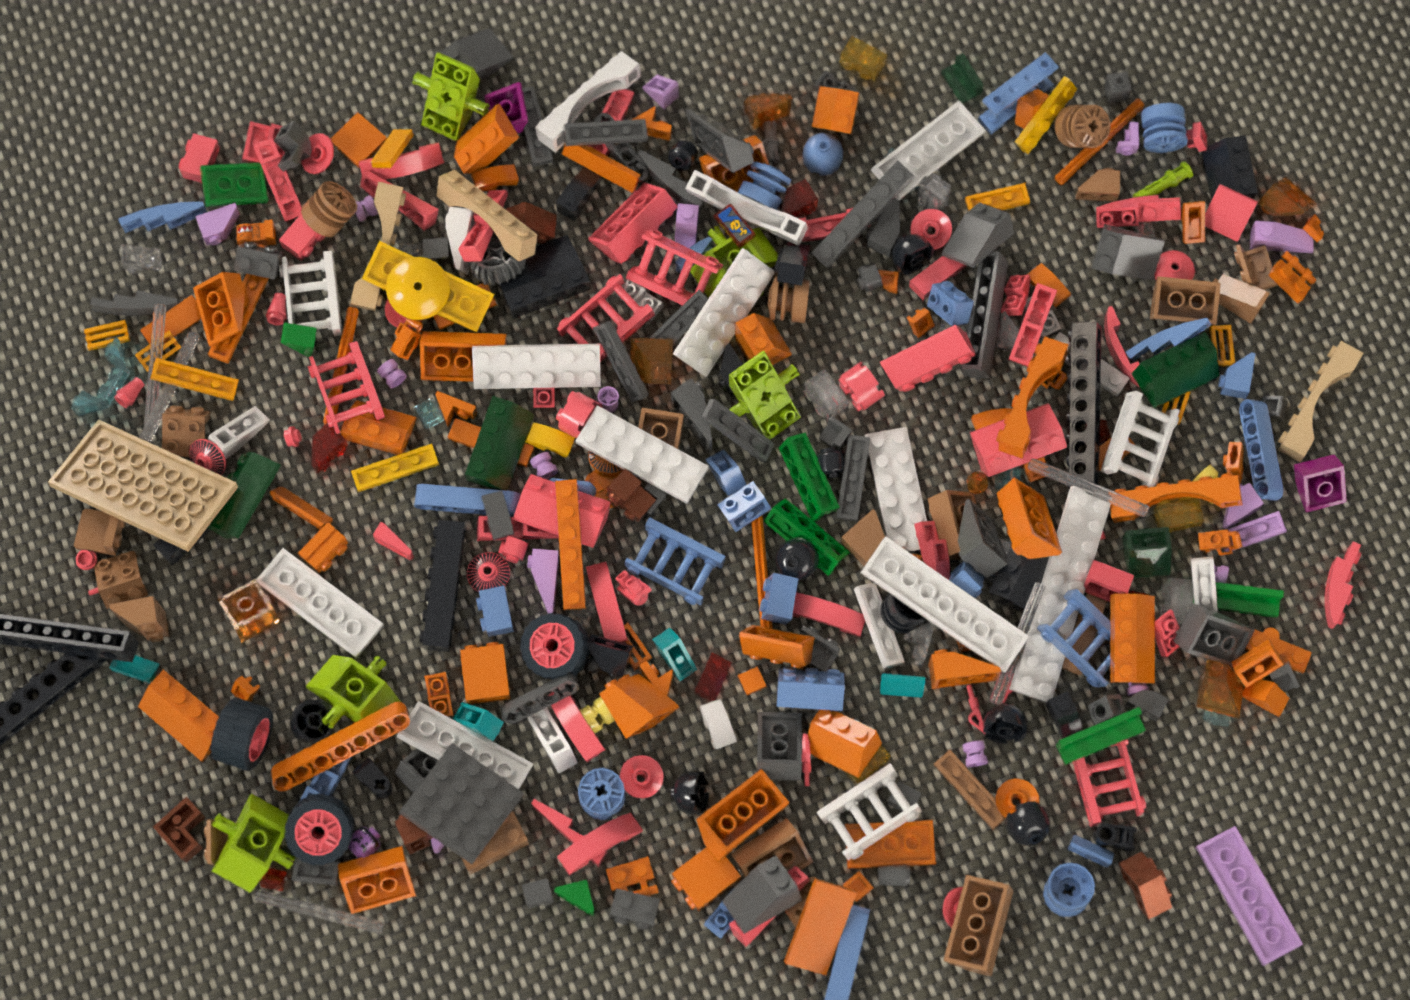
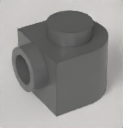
M875 264L872 266L864 265L858 269L859 278H857V282L861 290L865 289L866 292H870L883 286Z

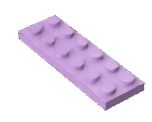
M1235 826L1195 847L1263 966L1303 945Z

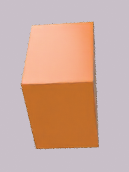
M1035 89L1020 97L1017 101L1015 124L1024 129L1049 95Z
M1262 679L1255 681L1254 684L1247 688L1245 687L1241 694V697L1278 717L1282 714L1289 700V697L1274 682Z

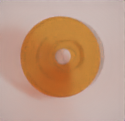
M973 472L968 475L966 479L968 490L974 494L986 491L988 488L987 476L982 472Z

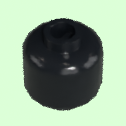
M681 140L669 151L668 159L671 166L679 171H685L690 169L697 160L698 151L693 143Z
M836 447L821 449L820 453L817 454L819 465L827 479L837 478L839 473L844 471L843 453L837 450Z

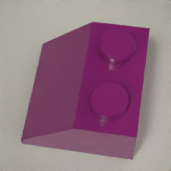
M520 82L484 95L485 102L490 104L489 111L497 104H500L517 134L523 131L528 123V116Z
M1334 454L1294 464L1295 483L1306 513L1347 502L1344 465Z

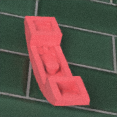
M273 138L253 145L285 222L299 217L302 207L287 172L282 171L278 167L281 157Z
M439 143L421 146L419 150L402 153L392 168H372L371 160L373 158L359 161L361 173L368 170L384 180L418 173L444 163Z
M853 208L846 209V213L806 220V217L799 218L806 222L808 226L801 242L824 240Z
M1110 306L1107 309L1104 321L1108 349L1120 371L1140 388L1131 374L1138 367L1139 362L1130 364L1116 334L1121 325L1113 307Z
M607 562L587 566L586 570L604 638L618 642L628 641Z
M796 593L792 616L797 618L801 616L839 628L842 632L858 637L861 636L865 624L863 614L824 599Z
M572 695L551 705L565 731L586 762H589L605 750L579 710Z
M631 813L622 815L583 836L559 854L557 858L567 873L571 875L588 865L589 860L621 841H628L641 833L643 829Z

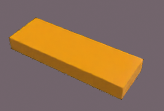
M393 129L371 160L372 168H392L414 136L412 129Z
M1025 183L965 197L968 211L979 202L999 210L1024 206L1031 202Z

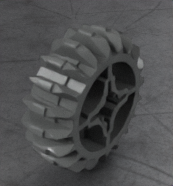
M495 237L494 240L489 242L483 260L481 262H470L469 264L471 272L478 282H483L484 285L490 283L493 286L495 283L501 285L502 282L508 283L510 279H516V275H520L521 270L525 269L526 259L517 261L504 250L500 240Z

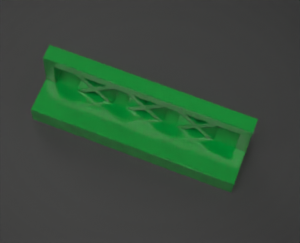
M806 432L788 437L780 445L779 450L810 519L813 522H817L823 515L835 512L840 507L819 465L818 458Z
M786 498L776 504L764 520L769 527L786 541L799 537L812 542L819 554L818 568L828 576L833 573L837 565L850 553V551ZM784 506L791 513L786 512L782 507ZM832 549H835L841 555L836 554Z
M1215 582L1217 610L1275 618L1279 616L1280 601L1284 596V591ZM1192 591V603H1191V606H1192V604L1194 603L1193 591Z
M1140 707L1059 740L1056 748L1064 765L1144 733L1146 729L1139 717L1142 714Z

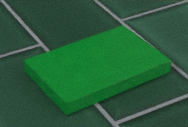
M261 163L200 166L206 207L227 206L236 203V205L265 204L268 202L264 171Z

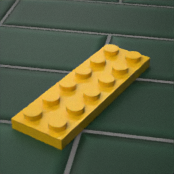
M379 241L362 280L386 291L387 279L391 270L399 262L413 256ZM445 271L449 280L450 292L447 303L437 315L477 333L494 294ZM420 283L414 285L415 290L422 288Z

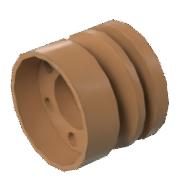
M1069 105L1063 108L1057 115L1055 132L1058 140L1069 148H1096L1102 145L1108 138L1110 120L1106 111L1100 106Z
M325 181L314 193V196L304 204L301 213L307 225L315 232L325 237H334L357 212V203L351 193L335 182Z
M774 276L768 300L770 320H775L776 311H781L780 321L784 320L786 312H790L791 322L805 324L810 280L804 279L802 286L794 284L792 288L789 287V283H784V287L779 286L778 276Z

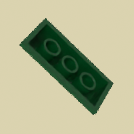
M1204 332L1141 362L1131 374L1153 408H1156L1218 378L1217 349Z
M492 396L465 472L467 481L495 490L508 491L535 415L514 402Z
M254 452L242 454L237 461V469L228 476V479L237 483L238 488L207 528L223 538L239 539L281 466L279 463Z

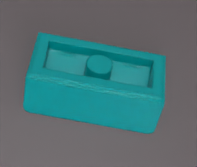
M135 655L133 662L113 660L109 668L114 672L151 683L155 679L160 664Z
M882 674L880 694L921 698L924 694L925 678L921 676Z

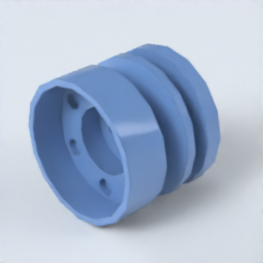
M1160 103L1149 106L1142 111L1141 121L1142 127L1145 130L1143 138L1146 150L1166 153L1186 146L1188 139L1186 136L1187 129L1184 126L1186 119L1183 106L1175 103Z
M754 161L751 164V168L758 173L748 171L747 175L754 181L753 183L743 181L738 193L777 210L782 199L775 192L786 193L787 189L780 185V183L789 186L791 179L773 166Z
M598 768L586 773L581 779L578 794L580 804L586 814L598 820H607L618 815L625 803L624 785L619 775L612 770ZM602 788H605L606 795L602 794L599 797L597 790L601 791Z
M1076 863L1061 864L1052 871L1044 886L1043 897L1048 908L1055 914L1064 917L1075 916L1081 913L1090 902L1094 894L1095 883L1092 875L1085 867ZM1065 889H1066V891L1071 890L1072 893H1071L1070 896H1069V894H1065V895H1064V894H1063V891H1064Z

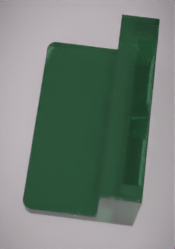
M964 53L956 56L954 64L941 70L945 81L962 104L982 94L984 84Z

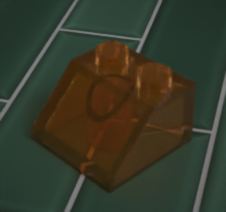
M256 578L217 599L241 643L280 623L273 606Z

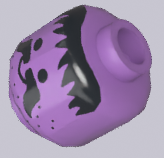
M361 826L353 833L348 848L357 858L367 857L374 854L380 848L381 843L378 838L381 835L373 827L368 829L365 826Z

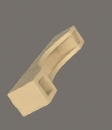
M456 170L439 176L437 197L449 207H465L478 214L493 229L504 250L517 261H522L535 254L537 234Z
M378 182L374 206L382 224L381 242L395 246L397 234H394L395 225H400L402 214L398 212L400 205L404 206L406 194L403 193V187ZM362 278L359 279L354 285L350 302L351 306L376 311L377 306L381 307L383 295L380 294L381 288L362 280Z
M1340 341L1337 347L1332 346L1327 355L1330 357V360L1327 364L1323 362L1317 372L1320 374L1318 381L1314 379L1308 388V391L1311 392L1308 398L1303 397L1298 406L1301 409L1299 414H1293L1288 423L1291 426L1288 432L1284 431L1278 440L1281 443L1278 451L1298 462L1303 460L1315 439L1313 433V413L1319 396L1332 384L1349 377L1362 357L1363 352L1343 341Z

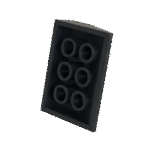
M564 235L536 246L535 254L526 258L525 269L521 270V274L516 275V279H510L508 283L502 282L499 287L512 318L516 319L590 290V282L568 235Z

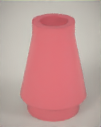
M283 293L274 294L266 313L267 321L272 325H282L287 319L286 295Z
M135 377L131 382L116 391L114 399L124 408L132 406L145 386L144 382Z

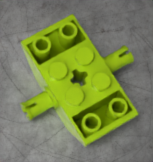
M437 52L431 78L420 72L414 75L412 83L428 91L422 126L457 141L471 118L473 111L482 116L489 112L490 104L476 99L480 79L473 67Z
M715 226V230L710 229L707 234L712 238L716 246L707 251L704 256L716 258L719 263L723 264V268L717 274L712 272L704 293L709 299L742 248L768 267L772 268L776 265L778 254L760 228L749 229L752 234L740 242L734 235L726 239L719 226ZM695 264L691 268L690 273L699 283L704 268Z
M761 351L729 374V386L738 400V403L729 410L738 417L746 414L747 418L762 435L769 440L801 418L785 389V385L799 376L798 370L791 364L777 375L765 351Z
M332 655L306 685L308 690L333 707L322 719L326 726L330 723L328 727L333 728L343 715L357 722L394 702H401L389 685L377 676L387 665L383 659L379 662L381 657L376 656L369 666L365 668L350 657Z
M252 793L236 823L220 813L217 814L214 819L215 822H212V826L228 834V839L212 872L250 893L269 869L273 860L289 869L293 864L291 861L295 860V856L279 848L285 836V824L289 814Z

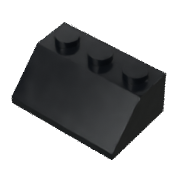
M1246 135L1224 138L1207 146V150L1201 151L1211 201L1220 184L1253 200L1255 199L1258 191Z
M1011 547L1006 556L1008 564L999 570L989 591L994 602L1032 615L1049 557L1028 559L1023 555L1016 554Z

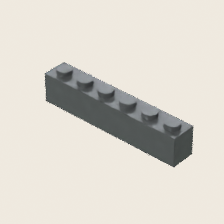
M897 160L813 250L812 254L826 267L830 268L915 176Z
M992 252L978 263L973 294L974 303L967 331L976 355L971 357L972 360L968 363L962 364L961 368L970 378H990L1008 268V260L1001 252Z

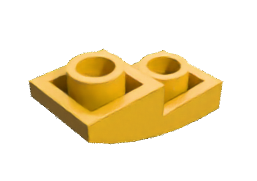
M532 423L525 442L543 451L548 449L566 458L569 455L575 437L542 424Z

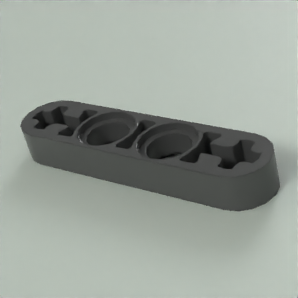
M600 113L594 122L614 121V119L607 113ZM630 143L605 144L617 162L641 174L638 185L647 178L648 171ZM622 153L628 154L631 161H625L622 158Z
M568 673L566 676L555 678L506 703L501 708L503 721L508 724L517 723L576 693L579 689L577 677L574 674ZM546 692H554L551 696H544ZM529 701L536 702L534 705L531 706L525 705Z

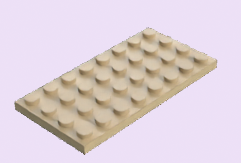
M101 420L95 423L48 481L50 487L188 552L238 488L236 482Z

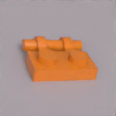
M1286 251L1281 256L1286 263L1282 259L1276 262L1268 276L1298 304L1305 298L1311 288L1305 281L1312 285L1317 279L1312 275V271L1309 268H1305L1298 262L1299 259L1295 255L1292 256ZM1292 268H1293L1296 272H1298L1300 275L1298 276V275L1292 270Z
M648 857L606 869L612 892L616 891V888L628 891L627 887L640 884L641 889L633 891V893L649 897L659 893L657 885L647 886V881L655 879Z

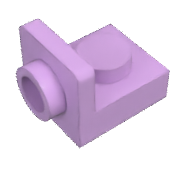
M1130 122L1128 130L1124 131V141H1119L1117 144L1116 153H1121L1122 155L1137 153L1139 147L1138 122Z

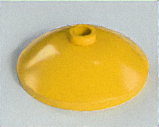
M411 257L399 262L391 270L386 284L387 297L393 309L403 317L412 320H425L438 314L447 303L450 292L449 280L445 271L439 264L424 257ZM416 283H420L422 285V288L420 290L414 289V285Z

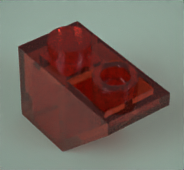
M806 179L787 189L781 212L798 218V216L804 213L810 214L816 209L818 198Z
M328 422L312 436L311 465L317 474L328 469L331 461L336 456L340 457L344 454L348 446L346 439L340 433L336 434L334 427L329 428Z

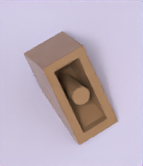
M1112 168L1098 170L1078 188L1076 199L1117 201L1120 194V171Z

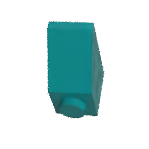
M668 628L652 639L660 655L669 668L673 669V673L679 681L698 670L682 640L671 628Z
M464 702L461 703L453 717L454 721L491 741H494L504 724L503 721L489 711Z

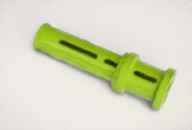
M1183 161L1180 163V166L1172 171H1166L1162 178L1134 193L1133 198L1158 195L1169 187H1177L1179 182L1193 177L1192 169L1187 162Z

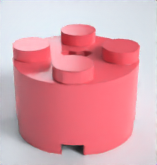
M859 362L840 375V379H838L841 390L845 395H851L850 397L853 400L851 402L858 412L866 410L885 396L882 389L878 391L876 388L879 384L871 371L865 365L863 366L862 362Z
M572 391L567 398V404L564 409L561 408L556 415V420L559 421V429L577 438L596 406L603 408L602 404L580 392Z

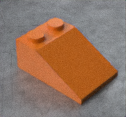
M221 272L193 287L209 346H213L242 331L245 291L240 273Z
M946 649L935 651V654L931 655L928 663L932 689L997 681L1001 672L998 666L956 652H948Z

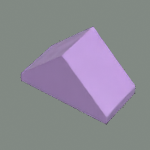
M656 75L642 87L663 109L679 97L677 81L660 75Z

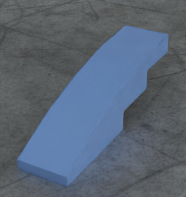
M179 202L140 210L118 220L125 233L143 225L147 231H151L166 223L171 230L196 219L198 215L207 213L203 202Z
M1207 318L1182 323L1143 340L1126 351V354L1133 362L1149 350L1156 356L1171 344L1177 346L1194 338L1212 324Z
M352 757L314 776L300 800L309 797V795H317L319 793L332 795Z

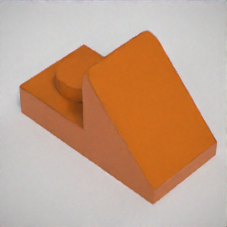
M656 107L632 119H645L648 136L671 140L672 125L665 121H655Z
M1205 201L1183 203L1180 210L1182 242L1184 244L1205 242Z
M436 392L437 402L447 426H449L454 413L462 419H475L478 413L475 405L442 392Z
M647 660L641 663L639 670L645 679L669 696L673 669L658 678L657 676L660 674L654 664L649 665Z

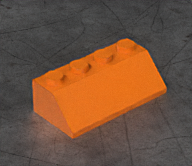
M423 331L420 339L421 380L474 382L472 347L507 345L506 334Z
M1014 477L996 493L1013 551L1028 559L1060 555L1062 550L1044 496Z
M1141 594L1110 595V683H1155V596Z
M163 669L147 687L138 707L203 762L211 754V740L219 716Z
M761 769L702 814L696 821L704 844L715 858L720 861L780 814L790 802Z

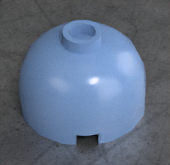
M827 133L813 135L803 147L802 159L804 165L810 172L813 173L814 171L823 176L834 173L839 169L843 160V149L840 141L835 136Z

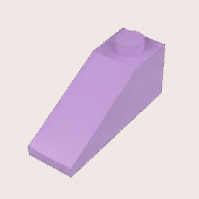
M1255 221L1250 230V249L1266 245L1268 251L1313 253V238L1305 230L1278 222Z
M533 549L532 555H528L527 567L531 568L532 576L547 614L554 613L560 558L559 551Z

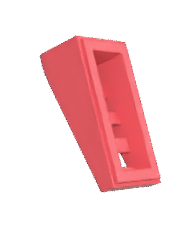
M380 522L373 533L375 542L408 560H413L414 556L411 549L385 523Z

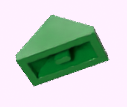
M284 323L281 343L307 357H311L317 328Z
M587 879L555 888V895L592 917L594 916L595 911Z

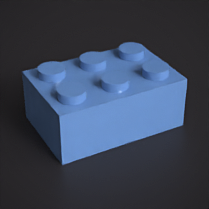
M785 666L783 669H779L777 707L843 711L844 673H840L836 669H829L827 672L818 671L816 668L796 670L792 666Z

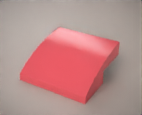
M250 121L242 162L260 163L253 145L270 138L274 140L282 126L276 124L267 126ZM275 143L282 159L285 152Z
M1220 184L1205 213V227L1238 242L1258 201Z

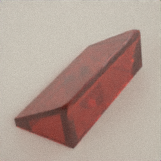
M711 653L695 689V695L715 701L732 663L715 653Z

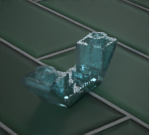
M116 337L105 349V357L110 363L116 365V368L113 367L109 372V379L105 385L99 388L97 398L83 390L74 397L71 409L78 416L109 408L114 400L116 391L122 387L130 374L124 346Z

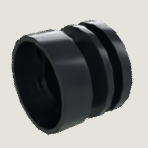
M890 593L884 597L881 603L880 614L884 623L889 629L897 633L906 634L913 632L926 620V618Z

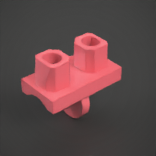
M625 570L615 578L619 583V586L616 588L618 592L629 599L634 605L640 606L647 601L648 593L652 591L647 584L634 575L630 576Z

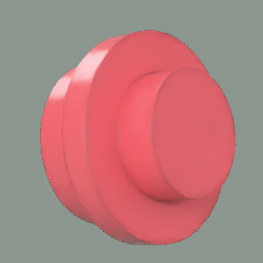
M294 426L284 431L286 444L289 447H298L299 442L302 440L300 431L295 429Z
M81 550L76 555V564L80 569L90 570L97 563V555L93 551Z

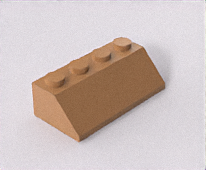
M966 875L944 962L970 972L992 976L1014 891L1010 885Z

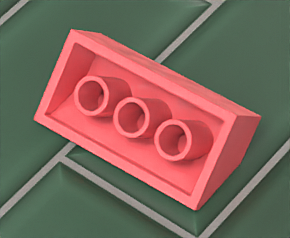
M644 182L588 240L612 261L622 264L631 257V254L645 243V240L641 238L642 235L649 229L658 230L659 226L673 215L678 206L665 189Z
M954 325L881 361L880 364L894 387L901 392H908L914 389V385L920 382L926 383L934 378L933 376L940 372L944 374L951 371L952 367L959 363H968L976 353L967 333L957 325Z
M1049 403L1026 411L1031 436L1023 459L998 451L999 442H996L999 430H1004L1006 425L1004 420L970 432L979 465L984 474L991 477L1067 448L1062 428Z
M530 474L521 493L513 520L559 536L555 482ZM578 491L581 542L583 545L594 548L608 519L611 502Z

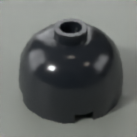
M904 235L895 242L892 250V261L901 274L903 272L905 275H909L924 266L922 262L926 258L928 260L932 258L934 248L921 235Z
M795 537L780 545L775 558L776 567L780 574L798 578V581L811 576L819 564V554L814 548L813 543L805 538Z
M316 699L306 700L295 707L290 716V727L295 737L304 743L310 744L329 737L335 725L333 728H329L330 723L326 726L322 719L331 710L330 706L322 700Z
M1009 703L996 705L989 709L984 717L983 733H986L985 737L996 743L1007 744V740L1013 739L1014 743L1019 742L1027 735L1026 716L1018 707Z
M691 771L680 775L676 780L675 785L671 788V798L674 799L675 805L680 811L690 815H702L701 813L706 812L709 803V792L705 793V785H709L707 775L704 771Z
M1037 802L1019 804L1015 807V812L1007 814L1005 828L1011 838L1020 845L1032 846L1038 844L1049 834L1051 826L1049 815L1045 807H1041Z

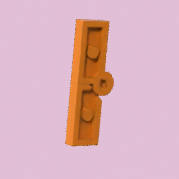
M1270 627L1263 632L1254 631L1245 651H1250L1269 639L1280 654L1283 663L1289 661L1293 670L1302 674L1305 672L1312 652L1280 640L1279 632L1275 628Z

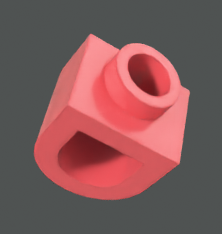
M507 536L506 542H501L499 553L506 557L505 560L517 564L518 561H523L528 543Z

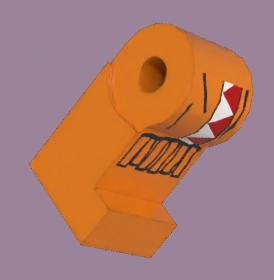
M273 219L264 220V223L240 224L236 227L238 245L244 244L246 241L257 243V246L276 245V227Z

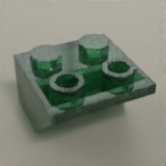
M1169 527L1125 531L1122 540L1127 573L1134 575L1133 578L1171 575L1172 546Z

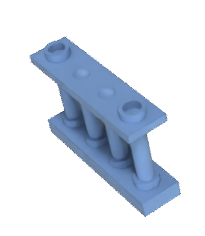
M1045 52L982 100L989 109L978 117V121L990 134H993L1016 116L1017 101L1020 97L1035 89L1047 93L1053 88L1054 84L1047 77L1058 70L1059 66Z
M649 517L645 524L648 537L634 561L626 558L625 567H627V571L636 576L641 574L685 597L684 600L692 605L696 603L702 605L703 596L699 595L712 569L716 567L721 569L723 567L725 556ZM660 537L666 540L668 545L652 571L642 566L655 540ZM679 547L685 550L686 556L673 580L662 576L661 573L673 551ZM699 557L705 560V566L694 586L689 590L681 586L680 583L693 559Z
M1078 589L1068 590L1063 596L1068 601L1065 609L1051 626L1043 624L1039 625L1036 629L1041 632L1040 635L1045 641L1052 643L1087 677L1088 683L1094 687H1105L1109 683L1102 676L1110 668V654L1097 670L1087 661L1105 640L1110 642V620ZM1074 610L1078 611L1083 616V620L1065 641L1057 631ZM1090 625H1093L1098 630V635L1080 656L1072 646Z

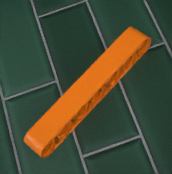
M394 702L275 764L271 769L274 788L278 791H287L404 730L410 724L406 705L402 702Z

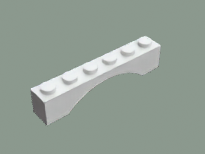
M622 51L615 57H612L609 63L602 69H599L593 77L584 82L576 92L569 95L559 107L554 108L551 114L537 124L535 129L538 140L554 152L559 150L565 144L564 124L574 123L582 110L595 99L630 87L641 77L639 63Z
M694 170L685 188L688 193L721 210L731 207L739 218L795 245H800L808 229L806 222L747 198Z

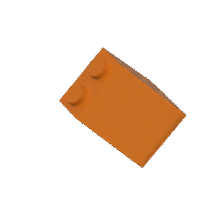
M820 86L812 127L852 135L860 96L859 92Z
M753 313L735 322V341L747 361L761 351H765L772 365L792 355L770 318Z
M627 674L620 678L618 682L614 679L605 685L606 689L600 693L602 700L626 739L652 729L679 708L676 702L640 674L631 677Z

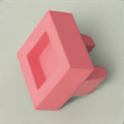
M1201 122L1193 123V128L1187 130L1186 133L1187 139H1189L1187 146L1188 148L1197 147L1199 152L1207 150V134Z

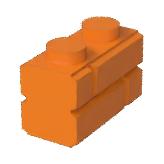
M327 522L298 554L304 562L319 574L322 570L325 572L331 567L332 559L336 555L341 556L346 551L348 541Z
M1269 639L1231 662L1235 673L1246 688L1284 665L1280 654Z

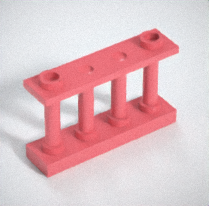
M649 229L641 237L649 242L640 265L631 268L627 273L626 279L682 306L698 290L704 293L712 272L717 274L723 268V264L719 263L714 257H706L662 236L663 234L660 231ZM657 245L667 250L658 275H653L648 272L647 267ZM676 254L686 260L677 283L672 284L667 281L666 275ZM693 263L704 268L695 293H691L684 288Z
M619 274L617 277H611L606 282V286L573 315L562 319L558 324L557 330L562 337L568 332L578 344H589L574 326L582 319L592 329L599 323L590 312L600 305L618 325L617 334L623 343L655 314L648 304L644 307L639 306L622 287L625 281L623 276ZM616 292L633 311V316L628 321L624 320L605 300L612 293ZM600 344L601 362L607 357V354Z
M357 341L349 343L351 352L347 356L317 366L313 356L309 357L311 366H308L311 378L316 377L329 413L325 416L329 428L334 427L336 434L340 433L338 422L370 412V414L374 413L377 420L385 418ZM350 363L357 366L353 372L324 382L321 380L320 373ZM356 379L363 382L360 388L328 398L325 391ZM360 396H368L369 401H366V404L334 415L331 406Z
M1128 739L1113 745H1117L1121 758L1091 765L1086 763L1084 758L1073 762L1090 827L1098 826L1103 816L1135 809L1136 816H1141L1144 813V809H1146L1145 799L1139 794L1127 751ZM1118 767L1124 768L1126 776L1124 780L1098 786L1091 784L1089 776H1092V773ZM1129 788L1131 801L1105 807L1097 806L1095 797H1098V794Z

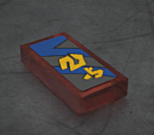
M731 203L714 214L715 220L738 248H741L756 237V233Z

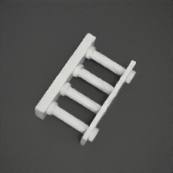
M324 251V259H321V262L290 266L287 258L282 257V265H279L280 276L284 277L288 323L295 324L294 313L326 309L330 310V317L327 320L298 323V325L315 327L317 329L328 328V330H332L334 337L341 336L340 305L335 259L332 251ZM316 270L326 272V278L323 281L291 285L290 274ZM321 289L328 291V298H325L323 301L293 304L292 293Z
M1133 391L1126 394L1100 471L1108 475L1120 470L1143 480L1142 486H1148V488L1155 487L1159 481L1158 474L1173 429L1179 421L1178 414L1180 410H1169L1165 414L1143 404L1141 401L1143 394ZM1140 411L1162 421L1160 433L1137 424L1134 420L1136 413ZM1134 431L1157 441L1153 453L1129 443L1128 437L1130 432ZM1126 450L1149 460L1147 472L1123 463L1121 459L1123 452Z
M891 763L817 811V814L825 824L828 822L833 824L848 847L842 851L848 860L858 858L863 854L864 849L905 822L914 821L919 817V813L922 812L917 803L910 806L894 782L898 774ZM882 786L889 788L903 810L894 818L890 816L876 794L877 790ZM864 798L871 801L885 823L876 830L872 829L858 807V802ZM846 810L851 811L866 834L864 838L856 843L839 819L840 814Z

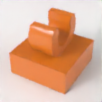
M925 308L921 311L916 310V315L912 318L910 316L907 317L914 335L918 338L935 326L930 312Z
M240 676L235 680L231 692L237 698L252 702L260 685L258 684L253 687L250 684L252 677L245 679L243 676Z

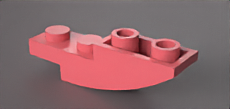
M1152 195L1104 204L1096 207L1097 228H1103L1104 224L1125 227L1139 226V222L1181 220L1180 197L1159 198V195Z
M923 521L914 524L923 562L949 580L950 562L946 539L939 540L934 521Z
M1354 541L1348 547L1343 559L1335 558L1328 573L1325 588V614L1328 627L1331 629L1337 624L1341 625L1346 614L1343 612L1345 605L1349 606L1354 595L1351 593L1353 586L1347 583L1350 582L1354 573L1351 571L1353 564L1358 563L1362 554L1358 552L1361 545Z

